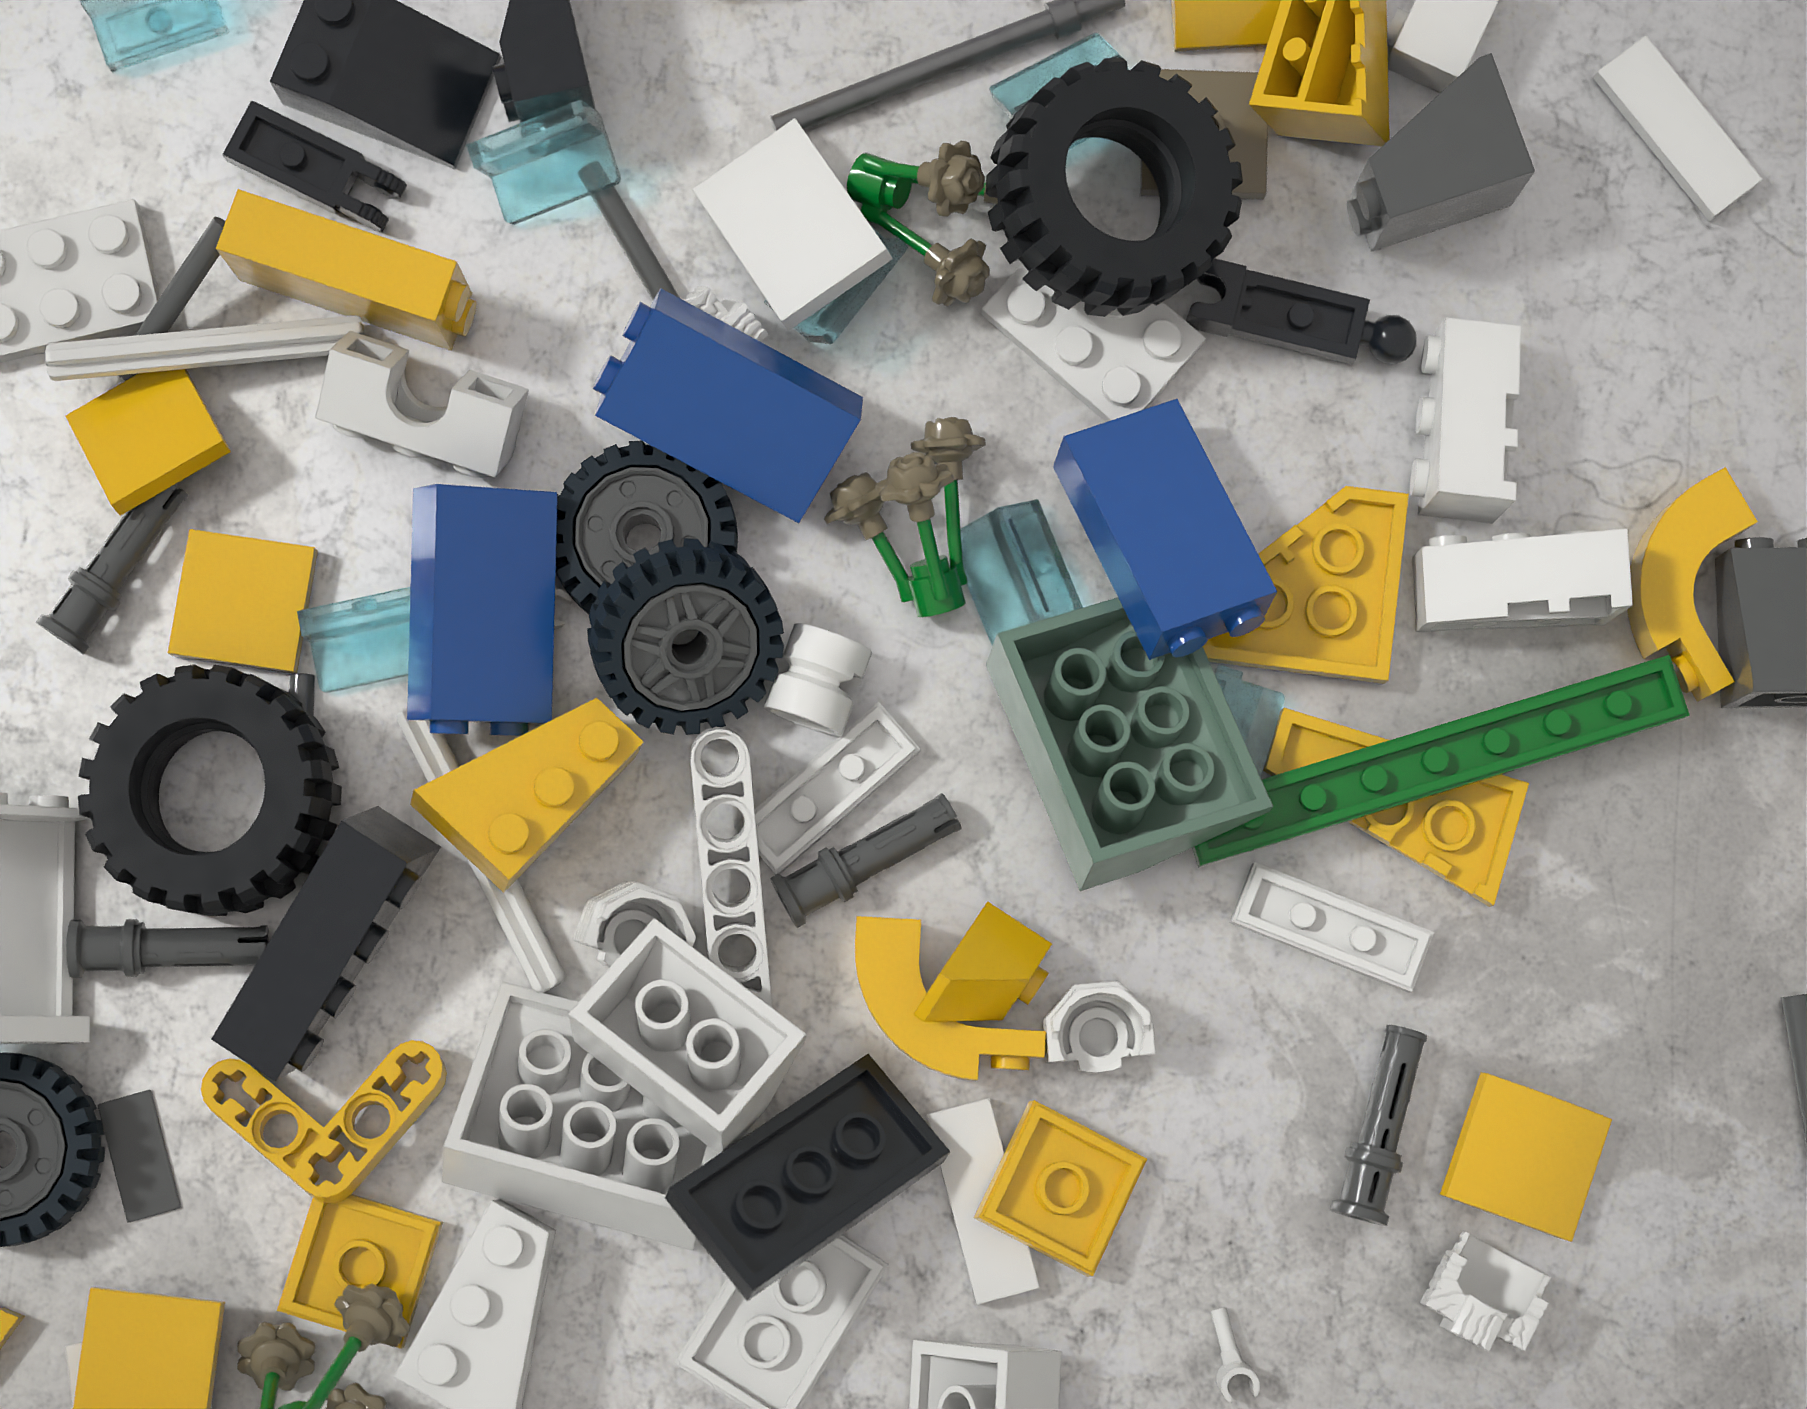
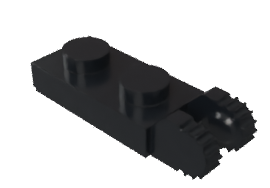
M251 101L222 154L227 162L336 215L340 211L350 219L379 232H383L389 218L377 207L348 195L356 178L358 177L387 196L401 198L407 187V184L394 174L366 161L362 153L255 101Z

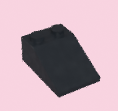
M304 0L270 79V83L285 106L456 169L494 77L493 66L499 65L501 55L397 0Z
M510 0L499 40L504 63L493 66L501 103L504 104L508 122L520 120L526 140L599 123L570 0Z

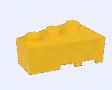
M1386 0L1280 1L1249 102L1251 108L1278 136L1383 146L1390 140Z
M595 698L414 789L410 805L504 893L634 760L644 741L598 698Z

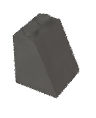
M1492 53L1479 57L1368 159L1351 193L1352 199L1347 201V211L1355 234L1358 237L1366 236L1371 252L1510 207L1534 174L1535 169Z
M1753 537L1738 539L1734 541L1735 548H1730L1715 558L1719 656L1735 681L1720 690L1721 708H1807V538L1798 540V547L1774 548L1772 538Z

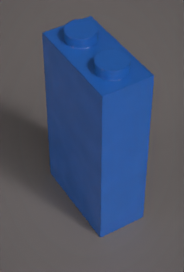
M660 288L650 307L639 302L622 334L623 337L630 340V343L621 359L619 360L610 355L603 365L592 388L601 393L595 416L787 518L800 523L861 421L863 397Z
M1178 399L1063 436L1053 468L1149 660L1171 653L1173 657L1186 656L1200 649L1210 638L1227 632L1231 637L1242 636L1255 630L1264 622L1265 615L1277 590Z
M433 484L413 488L407 720L430 721L429 733L469 734V722L490 723V735L521 736L529 732V724H545L552 720L557 492Z

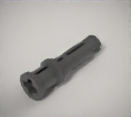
M175 484L126 512L86 569L79 567L77 571L73 570L68 576L71 585L49 615L41 614L36 623L84 655L89 648L86 640L108 610L116 611L121 604L119 600L122 595L118 593L119 589L162 531L172 514L177 510L182 501L187 498L188 494L180 488L177 489L178 486Z
M941 793L936 798L923 804V806L877 829L859 841L839 851H836L834 847L829 850L826 847L818 852V859L786 877L778 873L771 877L770 880L796 928H799L806 924L807 915L838 898L844 902L854 897L853 894L858 892L856 886L921 851L939 839L961 830L962 827L958 819H955L957 815L945 795Z
M127 919L123 926H85L82 920H71L68 926L66 943L68 973L71 978H82L85 971H123L126 977H137L138 974H144L146 967L255 966L269 943V929L267 925H260V927L146 928L145 923L139 922L137 919Z
M1396 1025L1386 1026V1036L1371 1087L1358 1142H1351L1350 1147H1346L1344 1157L1349 1161L1345 1181L1340 1199L1332 1201L1330 1208L1332 1212L1382 1226H1387L1389 1216L1384 1212L1393 1175L1400 1173L1403 1162H1401L1402 1156L1397 1154L1396 1150L1407 1107L1411 1099L1423 1045L1427 1040V1035Z

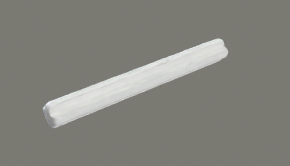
M352 315L50 343L45 349V362L50 380L64 381L329 356L330 349L345 334L353 331L364 335V327L361 318Z
M407 707L397 714V722L428 782L460 767L444 734L429 733L430 721L407 720ZM468 860L533 990L543 993L560 985L566 979V974L518 879L503 893Z

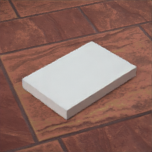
M795 118L692 189L788 331L893 259Z
M841 1235L749 1301L743 1297L731 1280L727 1278L674 1363L745 1409H800L889 1264Z

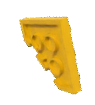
M1345 486L1317 510L1258 553L1277 590L1265 615V620L1258 628L1245 635L1231 637L1227 632L1208 639L1202 647L1209 662L1385 684L1389 680L1409 494Z

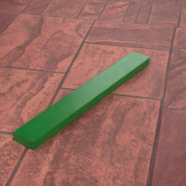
M1670 655L1261 779L1273 805L1271 811L1193 847L1192 850L1197 865L1202 867L1684 719L1690 716Z

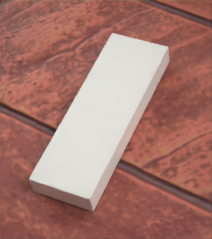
M1646 35L1597 71L1593 77L1709 222L1763 180Z
M879 702L846 729L842 736H838L754 810L758 856L775 875L781 874L920 752L921 749ZM744 819L734 827L738 833L743 827Z
M1256 862L1251 865L1230 920L1231 924L1407 993L1413 991L1434 935L1433 931Z
M990 1098L927 1114L930 1128L950 1150L949 1155L940 1165L976 1304L1040 1288L1029 1246L974 1219L977 1209L1004 1155Z

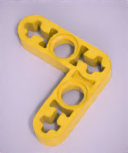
M414 1040L401 1043L386 1056L325 1127L314 1120L251 1065L240 1059H225L218 1061L210 1067L202 1079L201 1094L205 1104L219 1119L307 1194L323 1203H336L346 1199L358 1188L440 1094L446 1082L447 1071L444 1061L433 1046L423 1041ZM425 1058L429 1061L425 1069L430 1075L429 1080L423 1085L413 1080L403 1089L400 1096L409 1105L403 1111H400L389 1095L379 1091L385 1083H388L395 1093L406 1079V1075L401 1069L403 1064L410 1060L418 1065ZM245 1076L246 1079L241 1086L260 1107L251 1115L234 1099L230 1098L221 1105L220 1102L225 1096L219 1088L222 1081L228 1078L236 1083ZM266 1095L272 1096V1099L263 1103ZM381 1105L389 1111L390 1123L387 1130L381 1136L373 1139L359 1136L354 1126L355 1118L359 1111L366 1106ZM279 1114H289L295 1117L298 1124V1132L293 1142L281 1148H274L265 1143L263 1131L268 1120ZM250 1118L247 1127L241 1125L243 1121ZM342 1132H344L356 1148L366 1153L359 1161L350 1151L345 1155L337 1167L343 1175L337 1184L334 1185L331 1181L325 1180L319 1186L314 1185L320 1176L314 1168L316 1163L322 1158L326 1162L332 1163L345 1150L341 1143L336 1141V1138Z

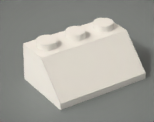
M655 918L568 1014L574 1042L718 1154L738 1142L766 1110L806 1040V1033Z
M913 1340L909 1409H1059L1062 1351L1004 1344Z

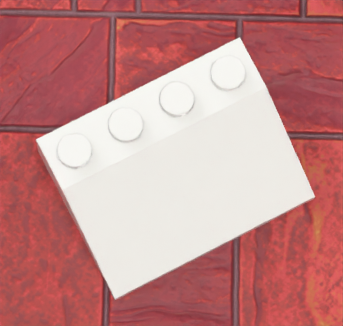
M501 981L443 1147L442 1183L693 1251L697 1238L665 1200V1196L671 1186L713 1159L718 1153L574 1042L568 1014L578 1004L577 1001L544 992H536L533 989Z

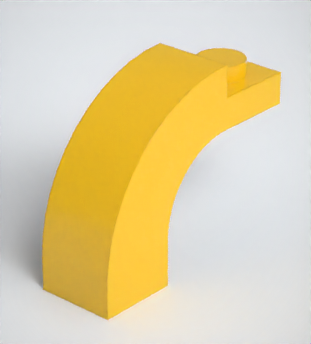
M1726 467L1690 487L1659 513L1643 534L1630 565L1633 606L1627 609L1636 645L1643 659L1666 648L1671 656L1681 690L1684 693L1691 691L1697 702L1735 682L1701 625L1695 610L1693 593L1698 569L1712 549L1740 535L1758 522Z
M856 916L855 963L862 996L873 1019L885 1036L912 1060L946 1076L977 1081L979 1055L991 1056V1068L1007 1070H1029L1030 1058L1042 1059L1045 1057L1046 1031L980 1028L964 1025L957 1021H923L915 1016L914 1012L927 993L923 986L919 969L921 920Z

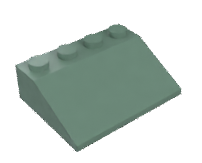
M1118 597L997 633L986 667L1079 891L1139 873L1271 811L1273 807L1203 647L1182 657H1173L1171 653L1149 660Z

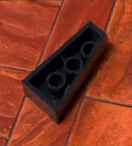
M379 806L342 820L211 1040L274 1081L280 1080L295 1069L304 1072L323 1045L324 1039L318 1036L330 1016L336 1018L350 1001L357 987L353 984L354 979L364 964H369L382 948L389 935L387 929L398 912L404 908L414 895L423 874L441 846Z

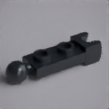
M1216 258L1211 260L1212 266L1197 278V281L1204 286L1215 289L1219 293L1221 301L1214 304L1195 302L1191 305L1186 318V322L1199 331L1228 337L1230 334L1352 365L1357 358L1359 345L1368 346L1373 356L1385 364H1397L1407 360L1413 354L1417 345V335L1414 327L1407 319L1399 315H1387L1377 319L1375 322L1365 320L1370 299L1247 270V266Z

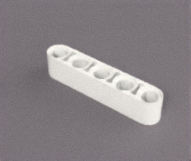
M714 727L705 730L696 737L690 754L708 959L772 1007L750 756L745 742L738 733L729 728ZM715 739L730 741L738 751V761L735 767L729 773L723 775H715L706 771L700 760L704 746ZM732 804L743 813V827L736 836L721 839L712 835L706 825L707 817L710 811L718 805ZM727 869L740 870L745 873L750 881L746 896L734 903L723 902L716 897L712 890L713 881L716 876ZM732 934H744L755 943V954L747 964L739 967L724 963L718 954L722 940Z

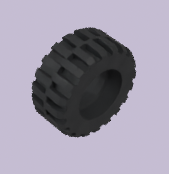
M1104 58L1095 68L1089 62L1069 68L1060 78L1054 77L1045 84L1006 124L1007 131L996 141L990 158L997 166L986 175L985 194L998 200V203L987 213L992 231L1003 230L1008 240L1000 247V250L1009 264L1019 259L1029 272L1022 280L1032 289L1038 291L1046 285L1055 291L1052 296V302L1068 310L1082 301L1085 302L1084 311L1087 315L1105 317L1116 308L1122 316L1139 313L1151 304L1157 306L1206 272L1212 266L1211 260L1224 252L1232 238L1231 231L1227 227L1239 219L1242 205L1241 198L1232 195V190L1243 183L1241 164L1238 161L1230 162L1228 151L1234 148L1236 144L1229 128L1219 131L1211 118L1218 110L1209 99L1205 97L1201 102L1194 99L1188 93L1192 84L1178 74H1175L1169 80L1160 77L1161 68L1159 65L1141 60L1131 70H1128L1127 61L1124 58ZM1090 137L1108 139L1127 147L1145 163L1155 180L1160 199L1159 221L1156 231L1151 237L1141 241L1119 239L1100 231L1081 214L1071 197L1066 179L1068 150L1076 140Z
M195 664L176 667L174 676L169 678L156 673L140 681V687L143 692L138 696L133 697L123 693L110 706L112 711L117 714V717L110 726L98 722L89 740L99 744L94 760L82 758L78 775L80 778L90 780L89 794L77 796L79 815L91 818L94 827L88 830L85 836L92 851L104 854L108 859L104 865L106 871L117 882L129 884L132 887L133 894L148 902L166 906L168 909L206 916H227L228 912L235 911L248 913L264 908V900L270 897L282 899L296 889L293 880L301 872L311 873L319 859V856L315 853L321 841H330L336 830L337 824L329 821L332 805H341L342 786L333 783L332 771L339 768L334 749L325 745L322 737L326 732L316 717L306 713L299 700L253 674L243 673L233 667L215 664L211 669H204ZM211 731L228 732L248 742L256 750L261 760L265 778L262 806L249 830L232 845L214 852L194 851L175 841L164 825L159 807L161 779L171 758L187 742Z

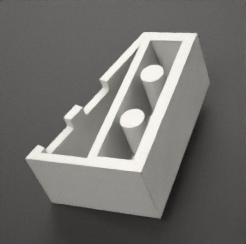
M1445 317L1436 330L1435 336H1426L1421 369L1422 373L1431 374L1429 397H1420L1416 415V434L1425 435L1423 459H1414L1410 478V496L1419 497L1418 515L1494 523L1516 501L1517 482L1507 481L1509 451L1516 452L1518 448V429H1511L1514 399H1518L1520 388L1521 326Z
M501 1199L491 1200L393 1378L449 1409H521L527 1376L532 1361V1349L539 1312H541L556 1230Z

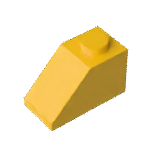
M987 901L933 982L914 1015L923 1021L1003 1020L1017 998L1029 1005L1049 972L1041 968L1039 964L1052 943Z

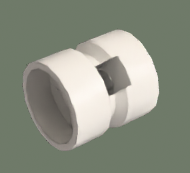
M794 624L783 653L784 660L789 664L788 672L776 675L764 705L765 710L800 726L828 735L842 736L854 704L847 694L848 688L861 685L872 651L856 641L828 630L807 624Z

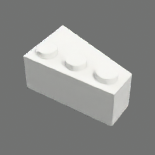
M1627 528L1593 532L1585 530L1567 531L1555 535L1530 537L1528 533H1506L1493 536L1492 541L1467 543V537L1462 535L1438 536L1430 538L1429 546L1421 547L1412 557L1416 632L1606 625L1633 606Z

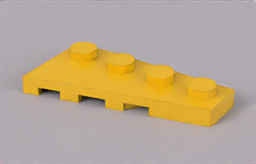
M1283 708L1278 718L1263 771L1274 776L1389 740ZM1501 774L1348 822L1491 907L1494 906L1529 783Z

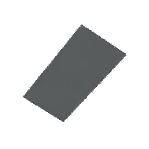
M151 1090L98 1104L127 1222L130 1223L179 1209L180 1203Z

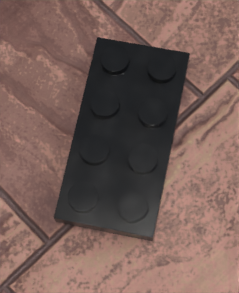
M866 1054L671 1186L665 1196V1200L743 1297L749 1301L941 1165L949 1155L950 1150L869 1054Z

